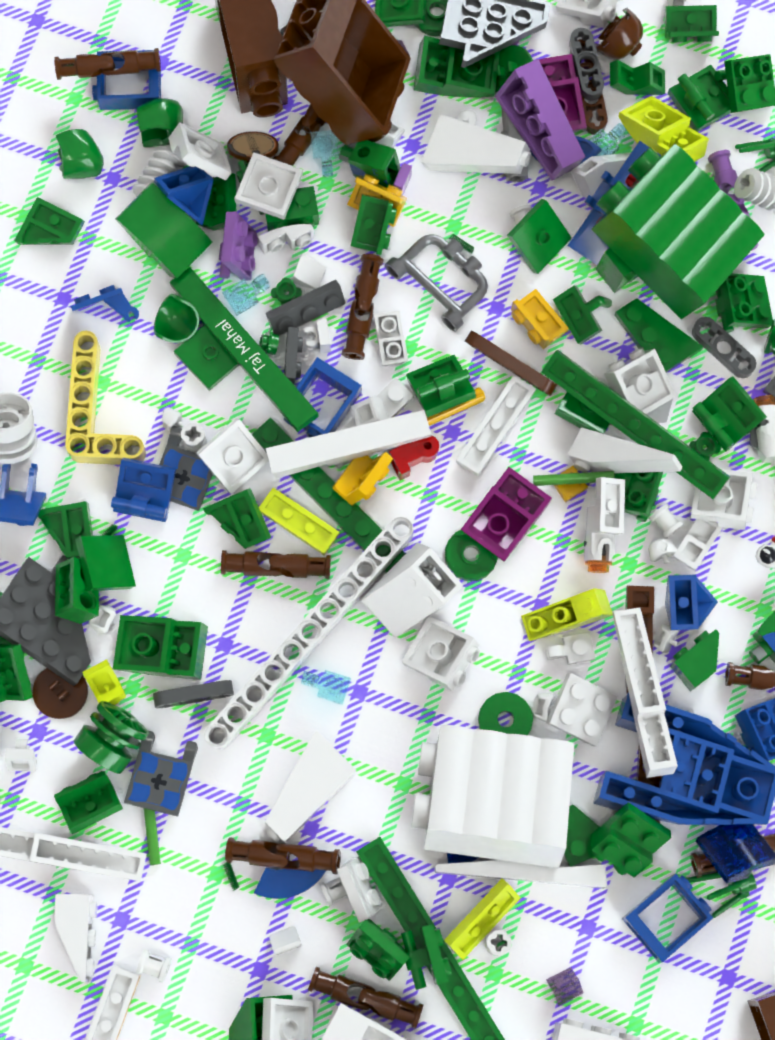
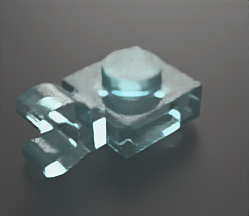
M621 123L617 124L608 134L601 129L589 139L602 149L597 156L615 154L619 150V146L616 143L626 136L625 132L627 131Z
M332 130L310 132L313 159H321L322 177L333 176L332 157H339L337 137Z
M261 274L249 285L243 279L223 291L222 294L235 315L238 316L258 304L259 301L256 296L269 289L270 285L265 275Z
M328 670L324 671L323 677L304 671L301 684L319 689L317 698L343 705L351 678Z

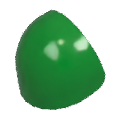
M176 294L168 295L156 314L154 334L158 338L171 343H181L190 339L196 333L199 326V314L196 308L181 296Z

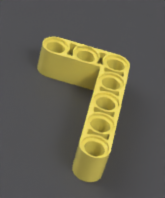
M85 330L77 333L73 341L65 441L69 456L77 463L120 465L122 458L144 461L146 449L139 437L134 435L95 433L101 349L98 339L93 332ZM85 342L94 343L89 350L81 349ZM90 367L91 372L84 376L79 374L82 368ZM83 392L90 394L85 401L77 400L78 395ZM79 418L88 419L84 426H75V422ZM79 443L86 445L82 452H73L75 445ZM109 444L113 446L108 454L99 452L100 448L104 445ZM135 445L140 448L135 455H128L126 453L127 449Z

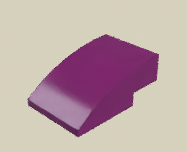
M572 54L539 59L572 130L587 129L579 79L575 74Z
M508 467L460 530L505 562L551 503L552 497Z

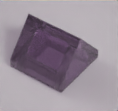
M571 967L546 979L558 1006L584 993L580 980Z

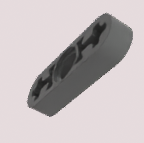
M577 28L571 33L569 41L575 73L579 79L581 96L586 100L594 101L602 95L604 80L593 34L586 28ZM578 37H581L582 40L585 41V51L581 52L582 47L581 43L577 41ZM583 59H589L593 62L594 66L591 69H584L580 66L579 62ZM592 76L591 80L593 87H596L595 91L587 88L589 83L588 77Z
M701 317L695 322L692 328V336L699 344L736 377L744 379L752 375L756 369L757 362L749 351L712 318ZM708 326L710 328L708 333L702 335L699 332L701 327ZM718 334L719 336L714 340L713 344H711L710 341L712 337L714 338V336ZM722 341L727 342L731 346V352L728 354L720 353L717 349V344ZM737 351L739 354L731 362L729 359H731L734 353ZM747 361L749 363L747 368L739 369L740 362Z
M223 680L153 693L155 708L160 709L230 697L234 695L232 680Z

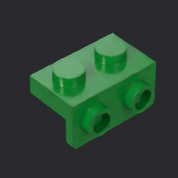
M717 5L665 6V38H672V43L687 42V37H697V42H712V37L719 36V31H717Z
M231 173L227 180L212 177L213 185L202 227L212 231L224 228L226 212H237L234 199L236 195V174Z
M314 186L297 188L284 220L265 213L268 232L284 226L311 224L313 227L319 225V213Z
M362 194L350 246L373 251L378 255L382 254L383 249L388 250L391 234H387L389 224H394L397 209L393 208V201Z
M0 644V703L6 700L26 701L33 698L21 644Z
M105 771L94 773L88 776L87 779L73 786L65 787L61 792L54 795L55 801L59 805L72 835L123 809L114 786Z

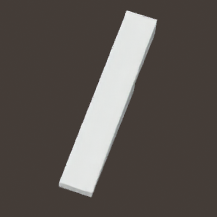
M420 410L266 448L272 474L275 479L325 464L333 466L428 438L432 434L425 411Z
M634 608L614 611L613 619L646 778L674 774L678 765L664 714L666 706L641 609Z
M0 827L1 857L141 882L147 853Z
M493 860L435 864L434 871L438 874L607 888L605 864L549 868L546 866Z

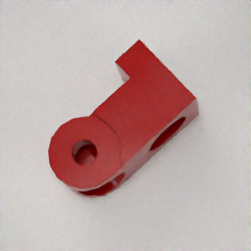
M431 436L389 451V455L393 458L391 465L400 481L410 476L411 467L422 462L429 463L436 459L440 446L436 437Z

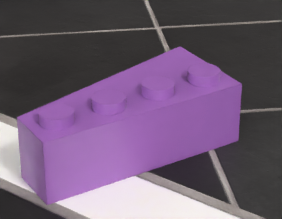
M539 59L515 69L494 97L553 181L577 167L585 158V155Z

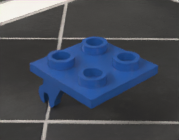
M114 285L100 289V295L94 298H90L89 294L74 299L75 305L71 306L74 312L104 301L127 322L131 321L128 315L129 312L133 313L136 320L139 318L138 309L130 305L123 294L122 288L116 289Z
M3 464L0 482V522L14 523L19 526H34L46 499V493L36 491L38 465L31 464L27 491L21 492L9 490L11 464Z

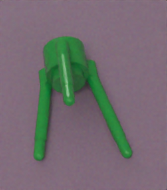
M775 138L735 145V149H739V153L764 149L766 158L773 161L760 168L759 171L766 172L775 166Z
M736 868L721 873L704 874L700 878L692 876L686 879L692 883L731 877L727 879L728 886L706 897L707 900H712L729 892H732L734 895L737 894L712 913V917L716 918L741 899L750 896L749 892L757 888L755 878L748 868L743 870Z

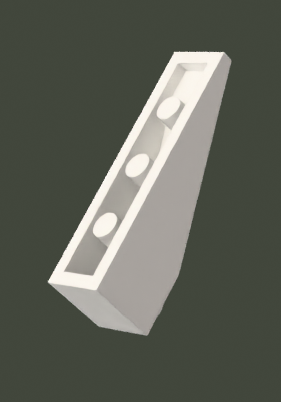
M582 427L567 454L574 463L573 466L584 473L589 471H614V473L678 472L682 469V465L674 454Z

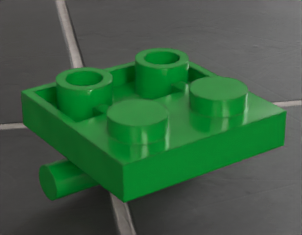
M771 54L724 61L725 69L715 72L714 76L717 81L727 80L731 113L775 106V84Z
M712 65L705 67L690 77L686 73L682 74L677 79L679 83L668 90V95L680 112L691 118L690 126L697 132L731 113L728 87L723 80L717 81L714 74L716 70Z
M731 273L716 291L717 299L715 304L717 314L721 317L723 329L730 333L734 331L733 326L771 327L773 317L765 276Z
M455 354L406 374L407 381L419 404L425 411L427 418L476 398L475 390L468 380L470 379V374L467 369H462Z
M734 376L728 378L704 401H700L692 408L694 415L725 452L730 450L767 418Z
M663 472L614 473L615 479L625 480L624 513L637 515V520L647 521L659 493L658 488Z
M365 919L346 944L350 947V952L356 958L364 959L372 966V970L377 976L383 979L386 978L388 981L395 976L410 958L406 954L405 948L397 942L398 939L386 928L382 930L371 919Z
M433 924L420 928L425 947L423 949L417 950L412 930L401 933L406 954L410 957L406 961L407 970H411L416 990L427 987L422 971L424 966H430L435 985L448 982L447 976L452 974L448 958H442L439 947L444 946L440 928L434 930Z

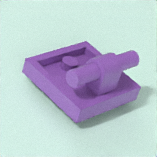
M236 211L226 212L223 242L220 243L219 260L221 261L219 277L228 279L230 278L231 271L241 281H251L252 271L255 270L254 249L258 244V235Z

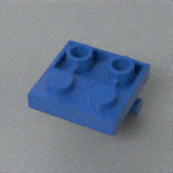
M122 458L116 494L111 501L113 512L166 522L176 468Z
M774 698L744 709L734 715L742 731L740 736L745 747L750 749V751H755L767 761L775 759Z

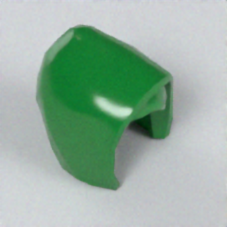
M157 98L137 107L138 125L144 148L170 145L169 136L179 122L183 124L184 110L178 101L168 98Z
M72 129L55 135L60 146L58 154L62 163L59 166V170L62 172L63 179H84L97 177L101 174L104 166L103 155L94 139L86 130Z

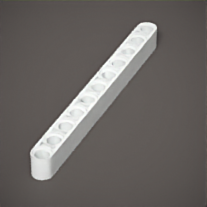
M404 516L395 517L208 725L204 732V739L209 746L221 750L230 745L408 545L414 534V527L410 519ZM398 525H405L409 528V532L407 535L400 537L394 533V529ZM387 545L390 547L391 552L386 557H380L376 554L377 547ZM363 565H369L372 567L373 572L369 577L365 578L358 575V569ZM345 585H350L355 589L354 594L349 598H343L339 594L340 589ZM325 606H333L336 608V614L330 619L324 618L321 615L322 609ZM308 626H314L318 629V634L313 639H306L303 636V631ZM292 646L297 647L300 651L299 656L294 660L286 659V649ZM272 667H278L281 670L280 677L275 681L268 680L266 676L267 671ZM255 687L262 690L261 699L256 702L250 701L248 699L249 691ZM236 708L242 709L244 713L243 719L237 723L231 722L229 717L231 711ZM216 729H222L225 733L224 740L219 744H214L211 740V734Z

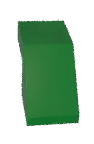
M620 60L610 62V86L626 95L666 94L665 70L651 62L632 68Z

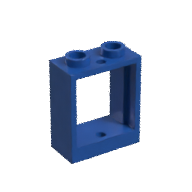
M137 50V51H138V52H146V51H154V50ZM97 51V55L101 56V54L117 51ZM113 57L115 69L123 67L125 60ZM156 69L148 70L149 94L106 95V75L94 76L97 77V85H92L93 101H98L100 110L137 109V107L151 100L161 98V72H157Z
M318 357L296 388L304 396L318 377L348 397L325 430L312 422L303 428L307 431L306 435L309 438L335 432L350 411V406L354 405L362 393L361 384ZM284 417L283 420H284L287 424H289L290 426H292V425L285 419V417Z
M677 874L671 875L621 918L658 963H663L713 919L709 913L712 911L711 907L703 898L697 899L690 891L693 889L692 885L683 875L680 877ZM672 886L697 915L698 919L664 947L638 915Z

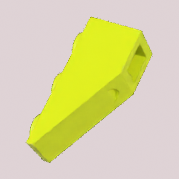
M593 588L521 615L529 641H534L613 616L605 590Z

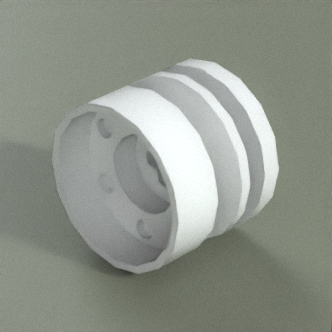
M0 392V464H14L24 461L37 449L38 438L34 425L33 409L30 401L23 395L13 392Z

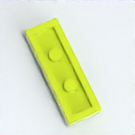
M275 488L271 489L259 506L264 516L323 556H325L340 535V532Z
M501 878L444 939L445 943L456 955L464 960L521 899L509 883Z

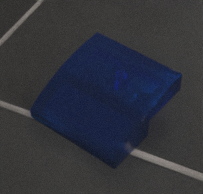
M719 825L700 835L695 841L726 884L749 878L752 870L775 864V852L754 825Z

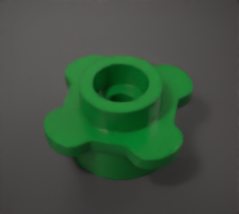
M283 278L276 288L271 289V297L277 298L281 305L302 296L301 288L296 287L290 278Z
M269 328L265 335H261L259 346L266 354L275 355L279 345V335L273 334V329Z
M702 432L696 441H691L689 444L692 449L707 460H710L713 454H718L721 451V446L709 432ZM703 445L707 446L706 450L703 449Z

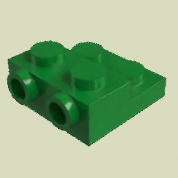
M628 802L591 834V850L597 860L603 862L606 859L611 862L620 875L629 874L635 878L653 862L652 854L671 839V830Z

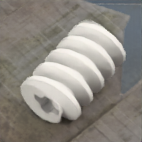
M155 150L153 153L154 158L148 161V167L143 169V175H140L137 179L138 183L133 185V193L137 197L150 183L155 184L154 178L177 171L178 169L175 166L184 167V162L168 151Z
M756 168L744 170L734 184L735 196L775 213V178Z

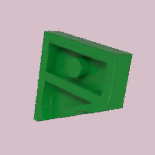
M37 197L14 242L19 245H73L85 221Z
M251 488L203 508L204 512L207 515H212L221 524L220 527L228 534L233 535L235 541L244 549L272 538Z
M83 501L45 508L39 512L38 518L41 519L49 534L57 542L67 559L72 557L79 558L75 539L80 536H93L89 503Z

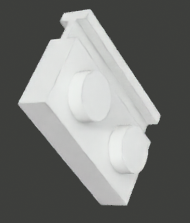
M359 856L348 860L337 869L359 922L369 919L370 916H373L381 909L379 906V895L375 889H372L368 880V869L363 862L361 863Z

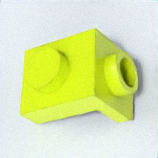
M107 659L82 672L98 703L106 701L116 705L126 698L121 683Z

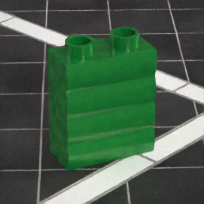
M674 144L661 156L649 147L627 169L636 181L629 189L620 181H617L597 201L596 204L605 214L591 230L682 320L710 299L765 234L748 215L742 212L729 195L720 190L715 181L699 168L681 147Z

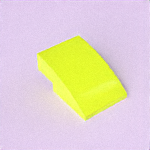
M649 96L619 112V119L637 144L641 141L660 155L672 145L677 144L694 162L705 156L709 138L689 127L690 117L657 98Z

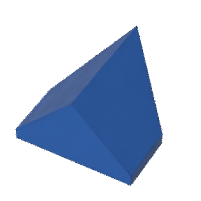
M189 166L154 178L155 184L168 199L203 226L213 185V178L196 166Z
M696 574L669 575L667 578L665 608L670 630L699 629L718 601L697 578Z

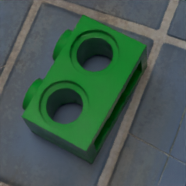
M72 557L56 565L55 616L82 624L99 616V591H87L80 559Z

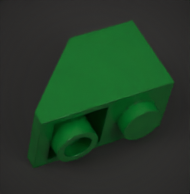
M717 629L710 634L705 630L693 640L696 643L694 647L690 650L684 647L673 656L675 662L670 667L690 692L716 672L720 635Z

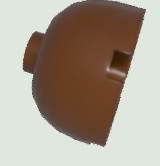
M628 7L622 10L625 15L621 18L616 15L615 19L600 34L598 39L603 41L600 44L595 43L596 50L609 59H624L629 54L633 57L642 47L640 43L643 37L642 23L637 15Z

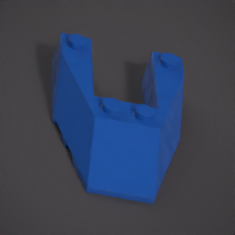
M628 692L621 701L615 726L637 732ZM665 704L666 711L664 714L678 765L674 774L663 775L658 788L605 771L599 779L593 804L619 811L629 802L654 820L677 825H767L775 798V766L755 751H750L740 744L734 736L729 733L726 734L712 724L713 721Z

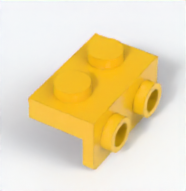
M365 174L364 177H356L354 181L356 185L347 205L359 210L362 194L393 201V208L397 209L394 224L389 225L395 227L407 201V197L402 195L403 191L392 185H388L386 188L378 184L379 179L369 174Z
M537 289L530 292L520 301L516 299L512 302V318L518 325L522 324L526 328L529 339L535 345L539 344L543 350L568 332V326Z
M384 452L373 460L368 455L353 459L333 485V490L351 506L363 498L368 500L377 489L374 486L376 482H380L389 473L390 469L387 467L393 458L387 452Z

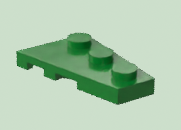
M638 298L615 311L614 316L638 349L643 347L644 351L656 350L666 373L703 349L701 344Z

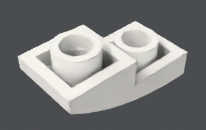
M297 224L271 230L258 236L259 247L264 255L270 251L272 253L277 252L286 242L291 250L298 247L300 249L304 248L314 239V228L311 224Z
M400 310L373 314L382 366L408 362Z

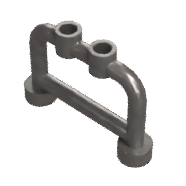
M425 235L418 239L398 259L392 257L385 263V268L397 280L406 272L448 309L441 316V319L450 330L456 332L464 324L462 318L487 293V279L479 271L482 268L481 262L474 256L466 259L461 254L463 247L456 239L448 242L439 235ZM432 244L439 247L448 260H453L467 277L476 281L478 285L477 290L460 306L411 262L426 246Z

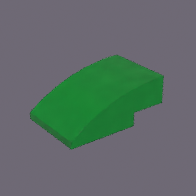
M424 35L418 49L414 91L452 97H494L497 81L496 66L499 64L500 51L464 68L461 67L464 50L440 45V39Z
M150 183L115 218L148 257L153 258L168 276L172 278H178L213 243L205 232L181 208L168 199L154 183Z
M120 615L113 669L145 675L201 680L208 626L202 622L177 621L172 618Z

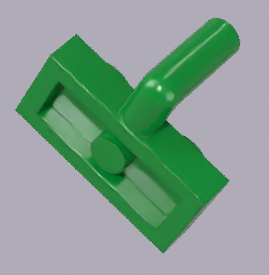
M575 285L552 299L577 344L580 345L603 331L592 311L599 307L610 308L612 306L610 298L600 295L586 302L579 288Z

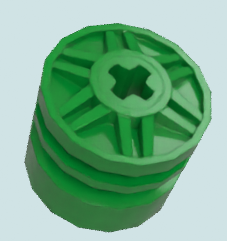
M100 701L96 707L99 713L93 712L90 716L92 722L98 728L84 725L73 741L75 746L92 761L111 772L121 774L133 758L126 747L138 750L141 747L139 740L144 741L148 737L149 732L135 716L125 709L106 701Z

